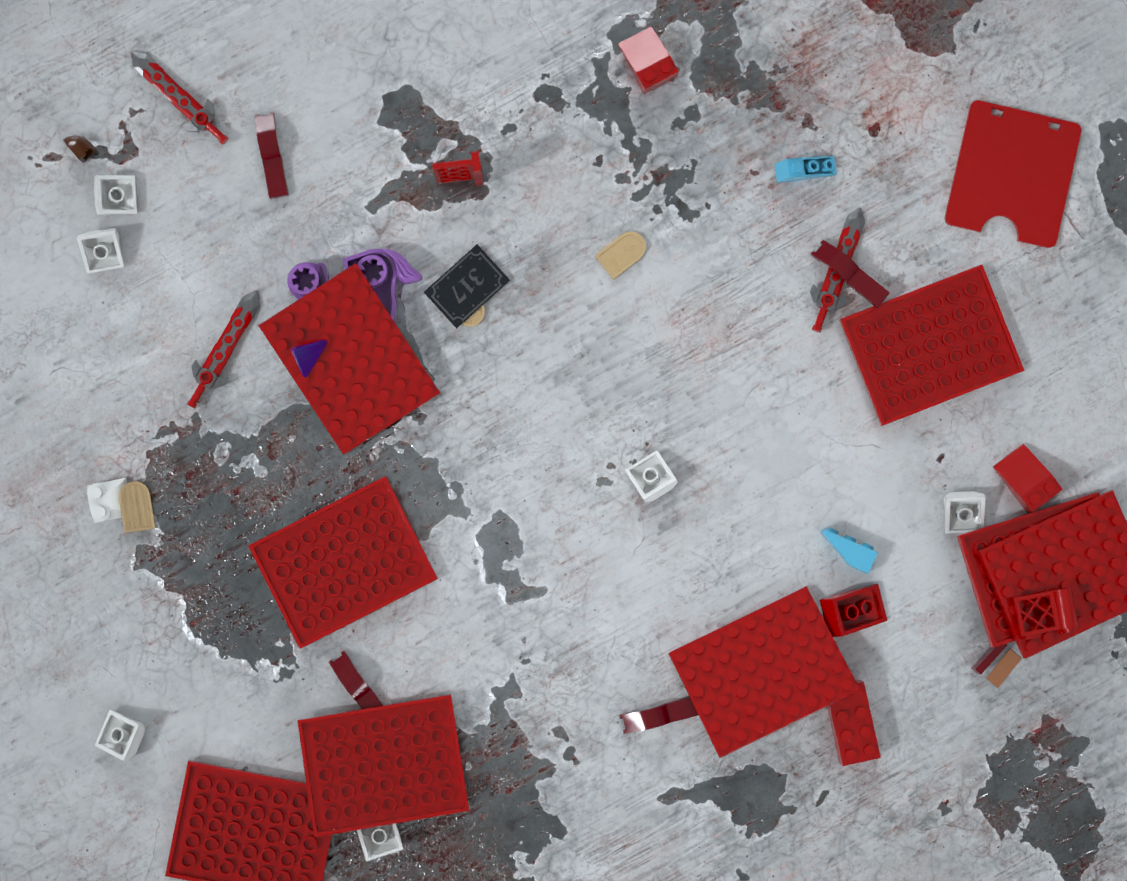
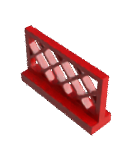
M479 151L471 152V159L432 163L437 183L475 179L476 186L484 185Z

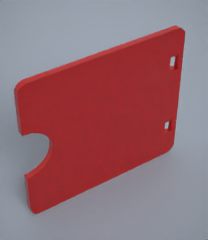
M981 100L972 102L969 107L946 208L945 222L950 226L981 232L982 227L990 218L1001 216L1009 219L1015 225L1018 242L1043 248L1054 247L1057 243L1082 132L1081 126L1075 122ZM992 109L1003 111L1002 116L991 115ZM1049 122L1059 124V130L1048 128Z

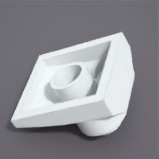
M134 175L95 176L94 195L97 215L137 214Z
M116 228L90 231L77 236L87 274L125 267L119 243L120 236Z
M658 451L653 452L625 470L644 502L656 500L672 490L678 483Z
M127 478L87 485V496L94 523L122 518L119 492L128 483Z
M967 491L950 492L945 495V534L967 533L984 527V494Z
M109 710L95 746L123 761H129L135 756L145 733V727L139 721H134L118 712Z
M397 823L357 830L366 861L404 849Z

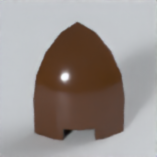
M74 135L63 139L69 149L82 163L98 151L84 137Z

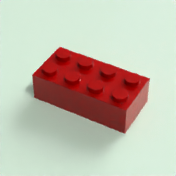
M862 680L856 681L860 688L859 692L827 707L839 763L842 766L881 758L866 688Z

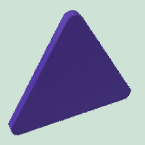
M326 340L301 345L292 349L303 377L306 378L327 345Z

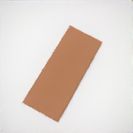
M1009 649L986 679L999 688L1022 658Z

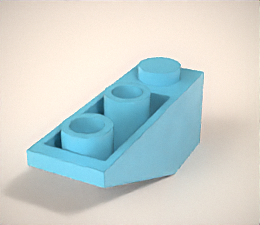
M834 156L791 158L774 164L777 183L837 175Z
M829 527L827 530H821L820 533L848 566L869 574L878 553L873 551V546L863 543V545L855 543V538L848 535L845 538L838 535L839 532Z

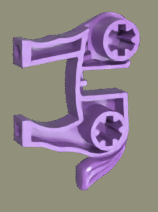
M370 249L343 258L345 270L355 263L358 264L396 323L398 306L396 287L398 279L403 284H411L421 281L423 279L422 275L409 264L404 256L390 249ZM308 262L299 263L294 266L289 272L287 279L290 292L299 300L330 280L327 267L324 263Z

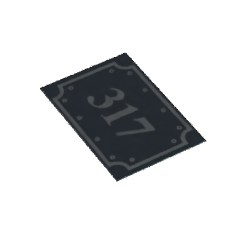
M476 244L427 288L424 293L457 329L505 286L510 279Z

